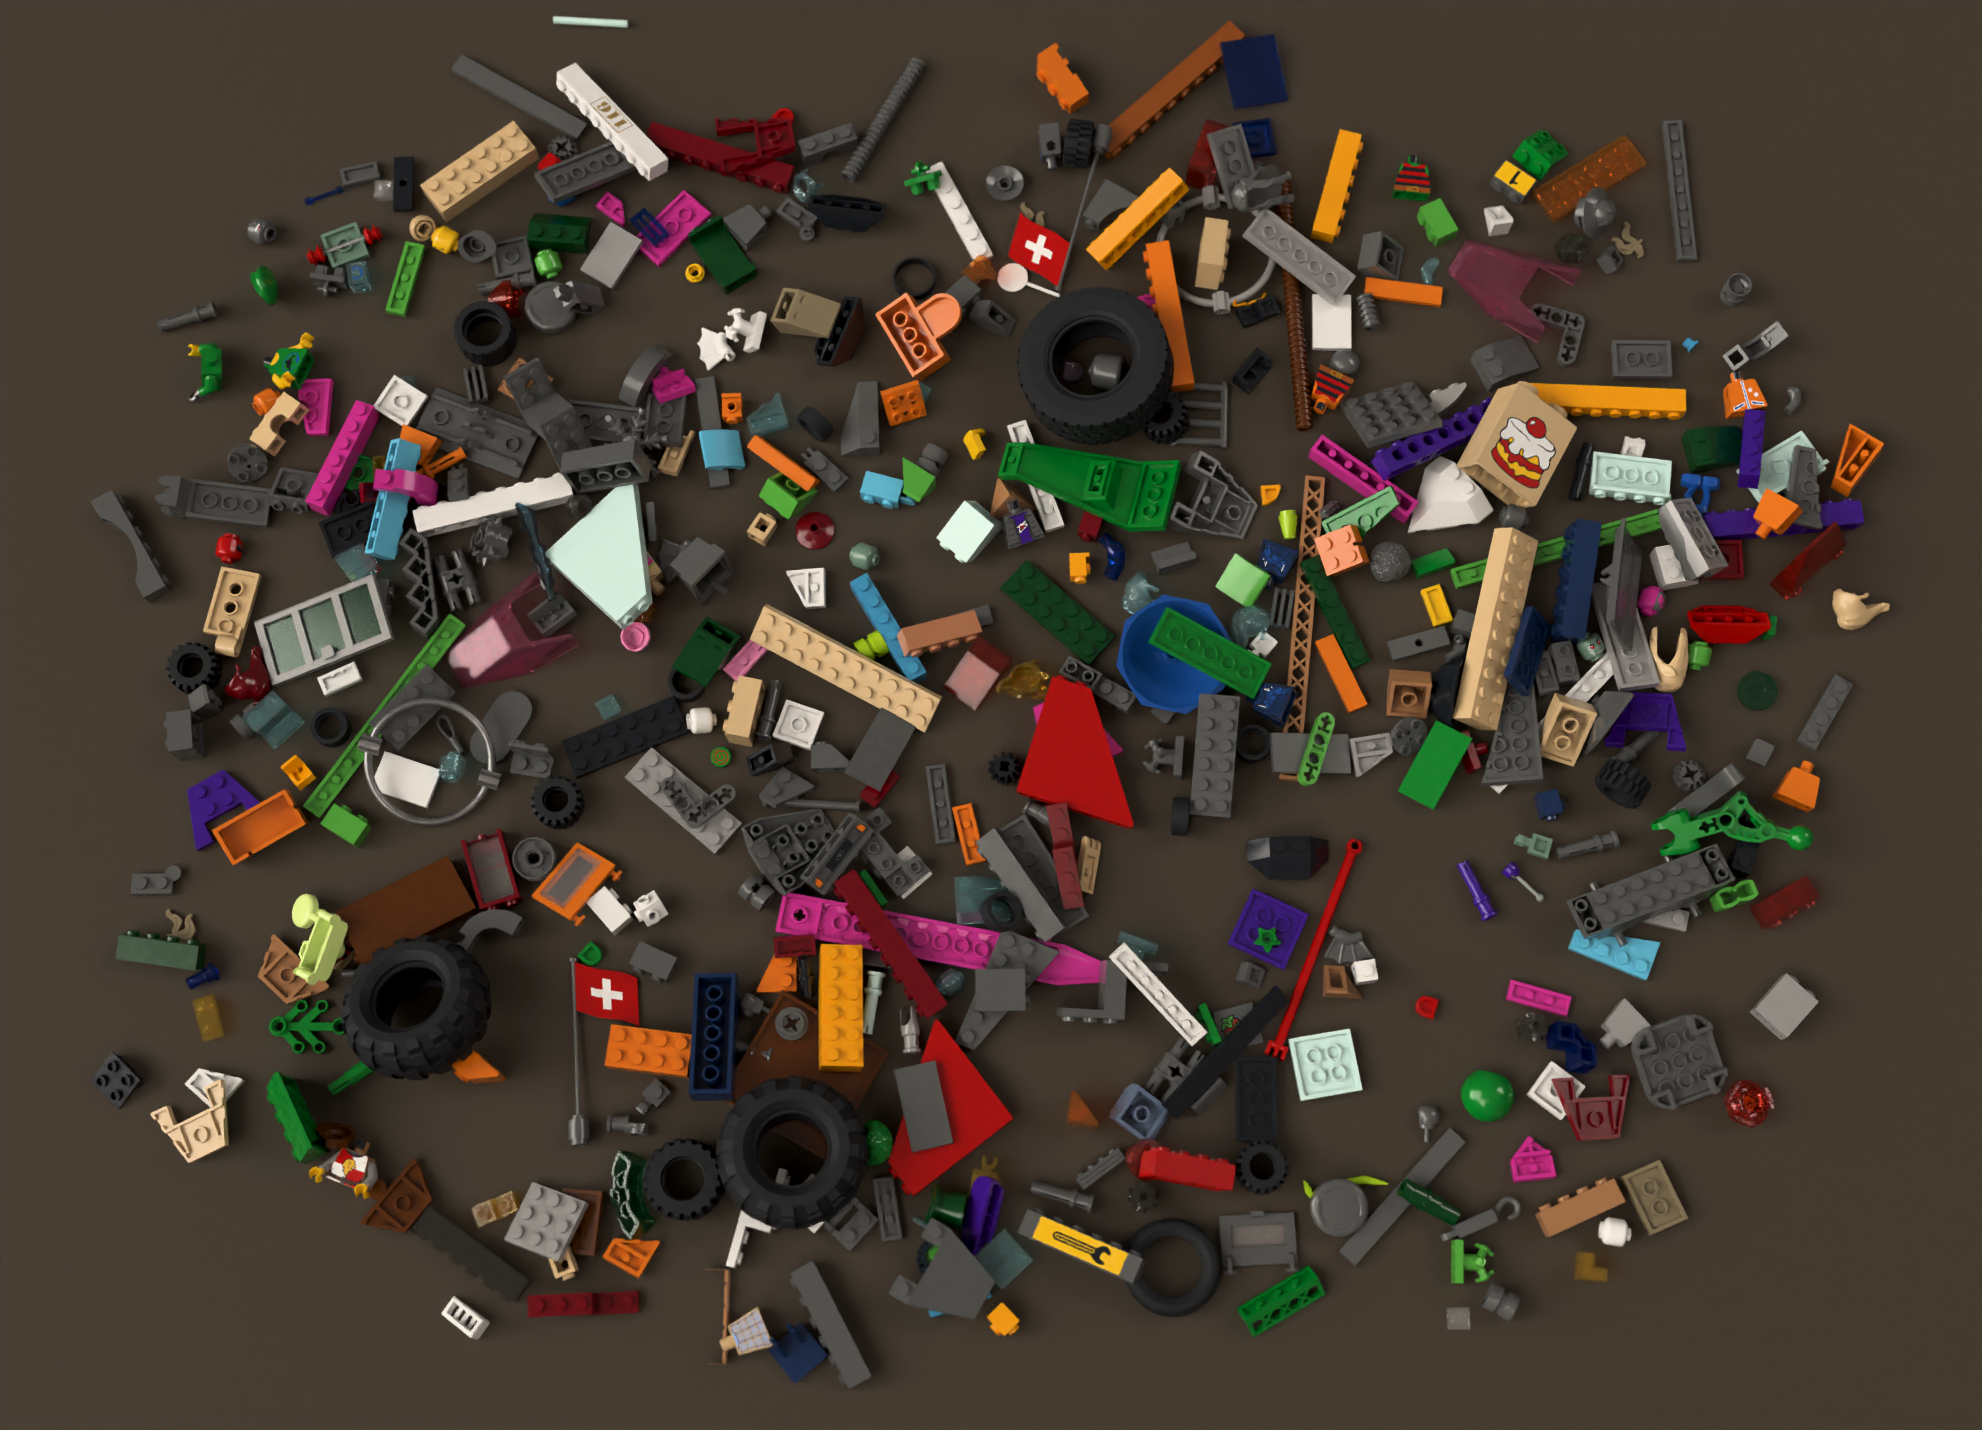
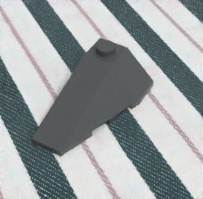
M877 381L858 382L841 435V457L880 455Z

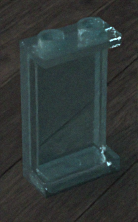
M273 690L242 717L250 728L262 736L274 749L278 748L305 723Z

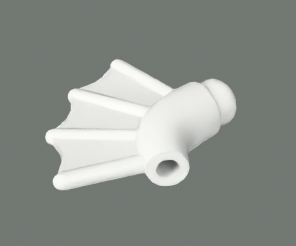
M705 328L701 329L702 337L697 345L701 349L700 360L706 363L707 371H710L722 359L727 361L734 360L735 353L727 344L726 333H716Z

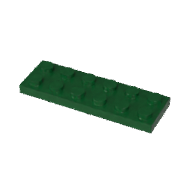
M1028 560L1000 587V590L1087 666L1115 639V636Z

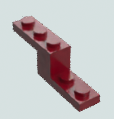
M1067 802L1046 805L1054 845L1052 852L1063 908L1065 910L1084 906V900L1077 869L1078 857Z
M639 1291L528 1296V1318L639 1313Z

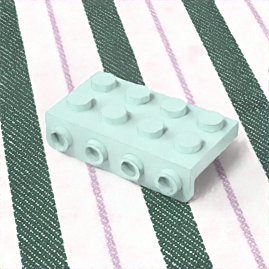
M1802 430L1762 454L1758 489L1748 488L1758 503H1760L1767 488L1779 495L1781 493L1786 495L1794 446L1800 445L1815 449ZM1816 451L1818 476L1827 469L1825 466L1829 463V460H1823Z
M1595 451L1592 453L1590 495H1595L1597 498L1614 497L1615 500L1620 501L1631 499L1637 503L1647 501L1653 502L1655 505H1665L1671 500L1670 480L1672 461Z

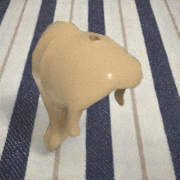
M1840 588L1833 592L1832 606L1837 616V622L1841 628L1847 630L1864 627L1879 613L1889 611L1890 604L1883 602L1865 606L1860 600L1867 598L1869 593L1856 595L1855 593L1845 592Z

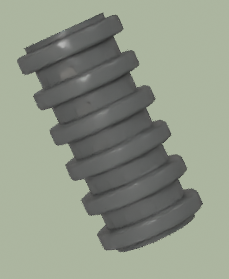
M1365 293L1358 296L1356 301L1360 308L1359 312L1363 319L1364 329L1368 331L1377 329L1381 326V322L1379 321V316H1377L1378 311L1376 310V305H1374L1373 294Z

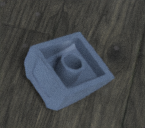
M1132 1083L1124 1089V1092L1111 1109L1109 1118L1148 1144L1156 1138L1168 1120L1169 1113L1158 1099L1139 1085Z

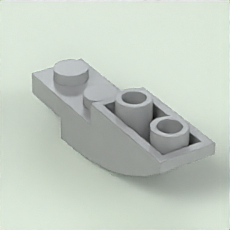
M1466 382L1461 384L1453 383L1447 389H1436L1430 393L1427 400L1439 417L1444 415L1459 400L1467 386Z

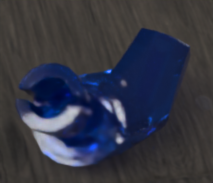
M1105 533L1103 535L1107 540L1102 536L1099 538V542L1107 549L1108 565L1104 575L1112 581H1117L1125 567V549L1121 543L1115 542L1109 533Z

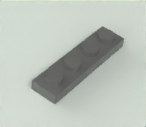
M1836 674L1832 677L1796 742L1811 751L1816 750L1852 688V683Z

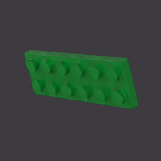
M1169 607L1165 608L1147 642L1250 699H1254L1272 664Z

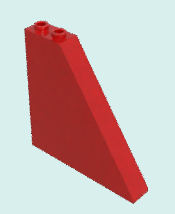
M1052 676L1016 794L1048 804L1067 802V807L1070 811L1131 830L1134 823L1091 688H1088L1087 684L1083 682H1069L1068 678L1064 676Z
M938 1019L934 1021L920 1064L931 1061L936 1063L953 1144L912 1153L903 1115L888 1161L891 1166L888 1170L895 1179L897 1177L901 1179L903 1184L900 1186L907 1195L912 1194L913 1197L1014 1119Z

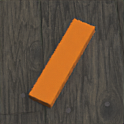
M1366 277L1364 294H1373V299L1440 307L1443 287Z
M1334 634L1315 641L1318 652L1348 713L1366 707L1368 704Z

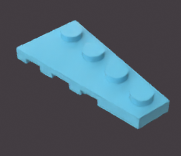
M1576 929L1568 950L1646 981L1660 942L1625 937L1628 944L1619 947L1615 936L1600 940L1597 938L1584 939L1581 931Z

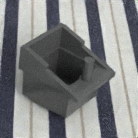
M699 537L689 544L670 564L700 605H703L716 591L722 595L727 594L728 589L723 584L735 573L726 552L716 544L710 545Z

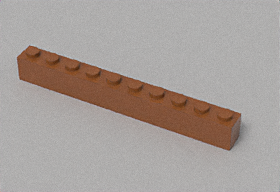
M1228 21L1108 125L1112 128L1113 136L1108 152L1103 153V155L1109 161L1114 157H1119L1126 146H1131L1141 133L1145 134L1154 122H1159L1163 118L1164 113L1168 110H1173L1180 99L1188 97L1195 86L1199 87L1208 75L1211 76L1217 71L1218 66L1222 63H1227L1233 53L1241 51L1245 45V34L1231 21Z

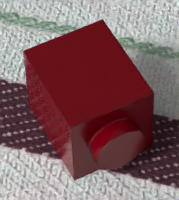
M1084 511L1077 536L1085 542H1096L1103 518Z

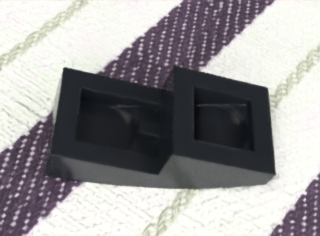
M1272 295L1258 299L1254 304L1238 308L1235 314L1244 329L1280 314L1281 311Z

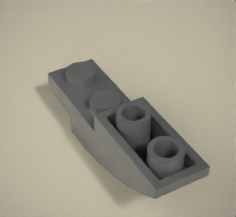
M1070 656L1059 670V674L1068 678L1070 682L1076 683V681L1087 684V687L1092 690L1093 697L1111 708L1114 706L1128 714L1137 700L1133 692L1103 677L1102 673Z

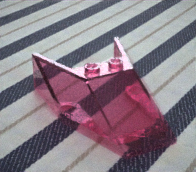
M1466 240L1447 272L1487 315L1538 343L1546 328L1522 303L1520 295L1539 268L1546 270L1574 286L1582 270L1527 253Z
M536 571L490 606L445 653L463 688L527 675L578 646L572 634L530 641L514 616L511 604L518 597L541 585Z

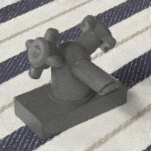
M1176 736L1174 749L1159 747L1158 744L1163 742L1161 738L1149 741L1144 748L1152 749L1153 760L1151 763L1143 762L1146 769L1151 773L1160 774L1161 771L1157 769L1159 764L1172 765V779L1180 780L1182 776L1184 736Z

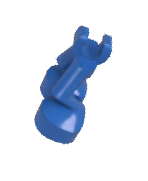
M1683 474L1681 476V486L1688 488L1684 498H1692L1696 489L1703 490L1701 504H1695L1702 516V514L1707 513L1711 500L1710 492L1719 490L1721 480L1708 476L1701 477L1700 475Z

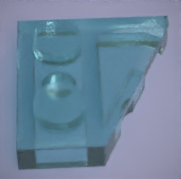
M776 393L774 399L768 404L764 403L756 412H753L746 418L752 438L754 435L761 436L789 428L779 393Z

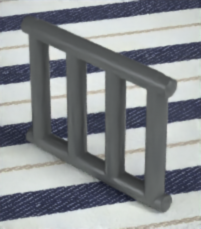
M1223 381L1221 384L1194 383V391L1221 392V402L1183 400L1186 408L1220 410V420L1189 419L1190 425L1186 427L1220 428V438H1176V442L1172 443L1170 441V447H1176L1177 444L1220 446V449H1227L1228 382ZM1170 412V419H1171L1172 416H1173V412Z

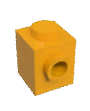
M1003 1302L987 1316L992 1323L990 1328L998 1336L1001 1333L1004 1336L1007 1333L1011 1336L1019 1328L1017 1323L1020 1320Z

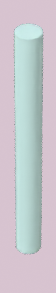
M553 17L554 24L628 28L629 25L628 20Z

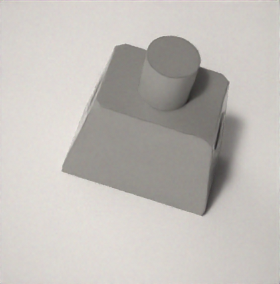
M1624 998L1617 1003L1602 1023L1601 1028L1606 1034L1599 1041L1607 1049L1614 1043L1622 1048L1632 1042L1637 1032L1651 1025Z

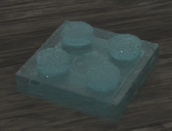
M1005 1229L975 1256L1001 1290L1033 1261Z

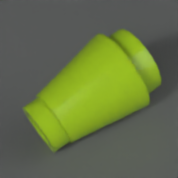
M1295 510L1280 511L1278 519L1285 540L1296 538L1298 515H1296Z

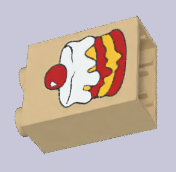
M1524 381L1499 388L1496 391L1456 467L1505 504H1514L1527 508L1536 506L1577 427L1566 419L1568 414L1562 407L1555 404H1546L1537 397L1539 394L1538 389Z

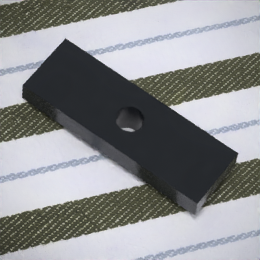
M394 157L393 210L394 212H413L414 158Z

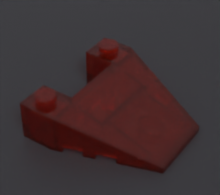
M1834 521L1771 581L1770 585L1786 601L1791 596L1795 599L1803 591L1801 587L1832 558L1836 561L1844 553L1842 549L1847 544L1839 525Z

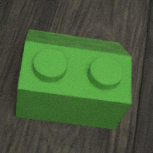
M779 472L767 479L759 497L766 504L776 509L781 516L789 520L798 515L818 491L815 488L806 491Z

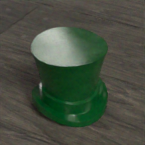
M933 1182L931 1203L924 1224H928L931 1218L960 1231L969 1192L944 1191L939 1189L937 1183Z

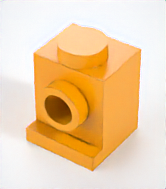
M1089 552L1069 554L1070 582H1075L1076 584L1087 582V575H1090V563H1086L1089 562Z

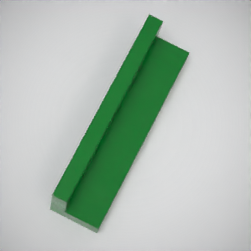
M1308 1265L1236 1309L1254 1338L1326 1294L1317 1275ZM1314 1286L1317 1287L1318 1290L1311 1295L1307 1294L1309 1289ZM1299 1298L1296 1304L1289 1305L1292 1299ZM1281 1309L1279 1314L1271 1316L1274 1310ZM1262 1320L1261 1325L1253 1328L1252 1324L1254 1322Z

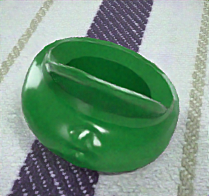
M260 266L255 272L250 274L252 284L269 306H274L279 296L277 280L267 266Z

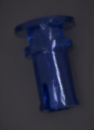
M212 962L207 964L208 968L204 967L200 972L186 978V984L191 990L206 982L210 983L213 979L215 981L220 980L219 971Z

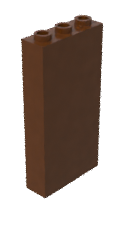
M448 855L335 911V914L339 915L340 919L348 925L344 941L348 948L353 947L355 954L352 956L357 966L361 963L367 965L373 959L371 954L380 947L386 950L394 946V940L404 937L416 940L418 935L432 936L477 913L476 907Z

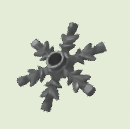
M639 407L637 417L632 415L634 426L630 425L633 430L631 434L625 433L626 426L622 428L620 418L617 419V422L611 414L604 418L611 425L608 430L617 433L614 437H621V442L635 439L642 450L644 447L652 450L651 446L661 449L659 444L670 441L668 435L658 437V432H655L650 438L648 434L645 440L640 438L639 433L645 431L642 427L648 422V420H643L647 411L644 408ZM649 459L651 462L650 473L655 478L660 474L653 466L657 462Z

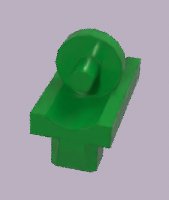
M922 161L916 162L915 168L911 169L912 175L917 174V177L905 180V187L910 185L913 195L925 192L922 183L924 181L927 182L929 191L940 188L939 176H942V171L938 170L926 174V171L930 170V166L924 165Z

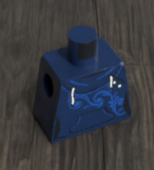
M1266 539L1263 540L1258 566L1271 575L1264 587L1265 589L1271 590L1274 581L1278 583L1284 582L1298 557L1299 551Z
M1262 683L1254 699L1246 696V701L1254 703L1252 709L1258 716L1284 728L1298 693L1293 686Z

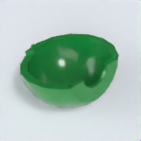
M1477 1070L1465 1079L1461 1086L1460 1098L1464 1108L1473 1118L1483 1122H1494L1501 1120L1510 1112L1514 1104V1090L1510 1080L1506 1077L1490 1071Z

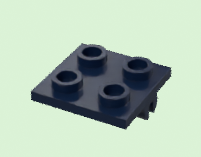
M802 1322L795 1328L788 1323L786 1327L790 1332L779 1342L773 1337L769 1339L774 1346L768 1351L794 1384L828 1356Z

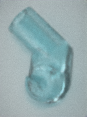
M1437 258L1428 259L1421 268L1424 285L1434 284L1432 273L1439 266Z

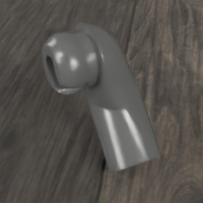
M1790 386L1787 389V395L1791 398V401L1783 409L1787 415H1791L1802 403L1801 390L1794 386Z

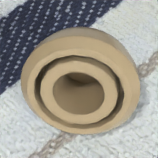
M419 215L411 220L409 230L415 240L423 242L432 237L436 230V225L432 218L426 215Z

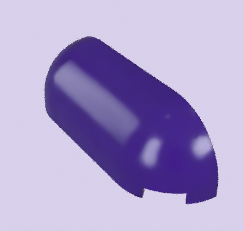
M980 1176L974 1181L962 1225L963 1243L972 1255L979 1254V1249L986 1242H991L1004 1196V1189L1000 1183L989 1176Z

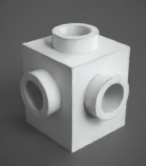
M654 890L647 895L641 896L633 903L637 909L634 911V914L639 922L644 921L647 927L659 922L660 919L668 915L666 908Z

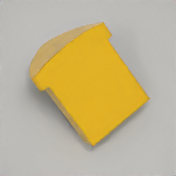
M983 428L968 431L963 439L973 460L980 459L986 450L981 440V437L987 434Z

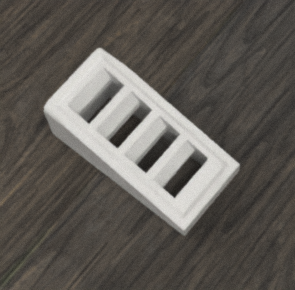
M453 1296L441 1313L470 1338L476 1340L480 1338L490 1324L487 1319L455 1296ZM457 1305L460 1306L455 1315L452 1316L451 1314ZM464 1310H465L466 1313L464 1314V1316L462 1317V1319L459 1321L458 1319L460 1318V1316L462 1315V1313H463ZM472 1316L473 1318L471 1319V1321L469 1322V1324L466 1326L465 1324L467 1323V1321L469 1320V1318Z

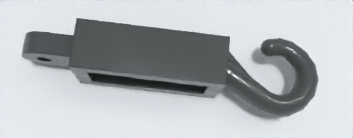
M1503 1197L1494 1209H1489L1451 1226L1452 1231L1441 1235V1239L1446 1241L1455 1236L1457 1239H1460L1498 1222L1500 1212L1506 1203L1514 1205V1213L1507 1217L1508 1220H1514L1520 1214V1203L1513 1197Z

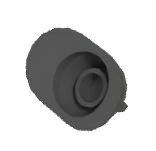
M483 230L469 232L459 240L457 245L461 256L467 261L475 263L492 256L497 249L493 237Z

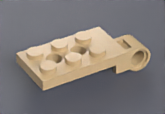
M221 566L203 629L205 634L218 636L215 643L216 654L235 658L239 656L262 576L260 574ZM234 586H241V591L238 594H232ZM230 604H235V611L232 613H227V606Z

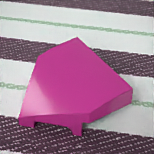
M662 367L659 370V375L652 379V390L660 404L696 392L695 384L685 375L684 369L671 371L667 367Z
M1528 1136L1510 1161L1513 1182L1555 1179L1556 1172L1552 1155H1550L1551 1151L1544 1149L1534 1142L1533 1138Z

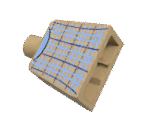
M758 1307L727 1327L730 1336L719 1340L723 1352L736 1348L738 1355L768 1349L773 1346L769 1340L770 1336Z

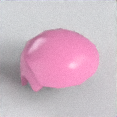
M633 622L625 630H622L620 635L621 642L630 651H642L649 646L651 640L650 630L641 622Z

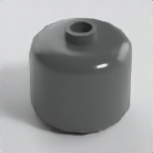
M1099 353L1095 356L1092 365L1089 367L1091 384L1097 390L1109 391L1116 387L1127 375V360L1123 355Z

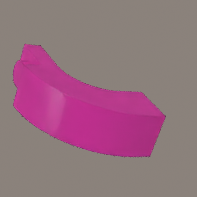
M376 469L373 489L405 494L414 498L416 504L433 506L437 504L439 486L433 479L416 472L395 469V471Z

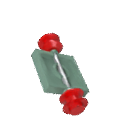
M353 222L321 234L325 249L316 245V250L312 251L308 248L309 253H306L310 264L314 263L315 266H317L319 261L325 263L326 257H329L332 268L335 271V268H343L370 258L365 242L367 240L370 245H373L374 240L381 242L382 232L379 226L375 227L373 224L370 230L364 227L363 235L357 222Z

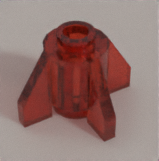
M503 280L490 293L488 301L503 307L510 317H520L519 307L514 306L518 305V297L523 294V290L512 291L511 281Z

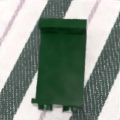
M721 215L710 218L704 225L695 227L688 233L691 245L725 295L758 277L757 268L743 254L725 227Z

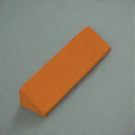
M754 435L747 445L751 451L804 490L810 491L820 484V479L761 436Z

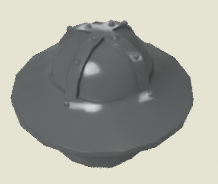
M1601 187L1593 188L1586 197L1580 198L1574 215L1576 225L1579 228H1583L1587 237L1591 239L1600 238L1605 233L1607 227L1616 220L1615 203L1610 201L1605 189Z

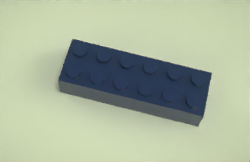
M1578 518L1568 528H1565L1563 538L1566 540V543L1561 551L1563 563L1558 570L1560 583L1555 590L1557 604L1554 605L1552 610V616H1555L1554 624H1551L1549 635L1552 636L1551 642L1559 643L1571 640V644L1575 646L1585 640L1602 526L1601 522Z
M736 973L695 974L689 1076V1095L692 1101L734 1100L739 979Z

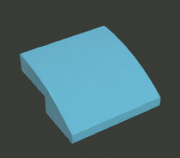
M704 430L699 432L705 469L721 471L724 468L741 470L745 467L739 431Z

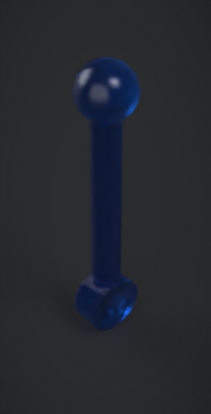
M337 186L335 190L329 191L313 198L307 197L305 198V203L307 205H312L313 202L316 200L333 195L335 193L341 194L343 192V188L341 186Z

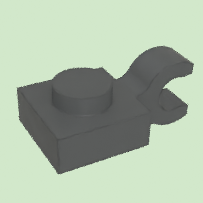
M655 1078L642 1093L646 1099L636 1107L637 1111L644 1115L652 1105L658 1109L669 1097L671 1091Z

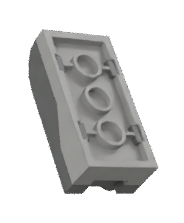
M1691 497L1670 500L1657 510L1665 539L1671 544L1676 559L1682 564L1684 574L1690 581L1697 580L1703 575L1705 578H1710L1729 566Z

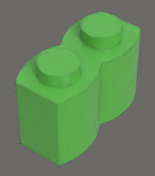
M1744 880L1733 887L1722 888L1709 898L1714 912H1724L1735 905L1749 902L1759 893L1753 880Z

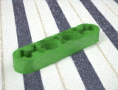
M1324 712L1316 717L1297 778L1299 783L1306 787L1311 786L1318 779L1333 732L1335 719L1328 712ZM1326 718V722L1329 724L1322 731L1320 729L1323 727L1324 722L1321 720ZM1316 735H1320L1324 739L1323 745L1316 744L1314 740ZM1310 753L1317 755V763L1310 762ZM1309 768H1313L1309 773V777L1312 779L1307 781L1304 775L1309 771Z

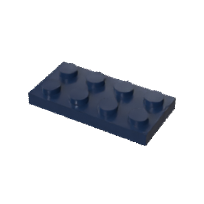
M1533 606L1525 608L1513 648L1510 651L1507 667L1504 670V677L1521 696H1529L1551 629V626Z

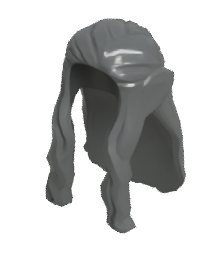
M1270 164L1265 168L1255 171L1248 178H1241L1240 183L1231 192L1233 205L1241 212H1251L1259 209H1268L1274 205L1294 202L1295 197L1293 194L1281 196V184L1291 179L1292 173L1288 170L1286 174L1279 175L1278 167Z

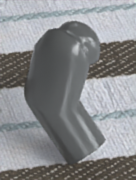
M1456 635L1454 637L1453 650L1444 655L1447 662L1465 652L1466 639L1463 635Z

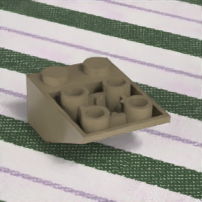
M783 288L770 321L780 333L829 338L842 305L841 303L800 289Z

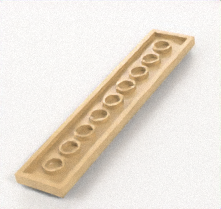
M768 604L763 607L749 639L879 709L882 707L894 713L924 733L928 729L942 699V696Z

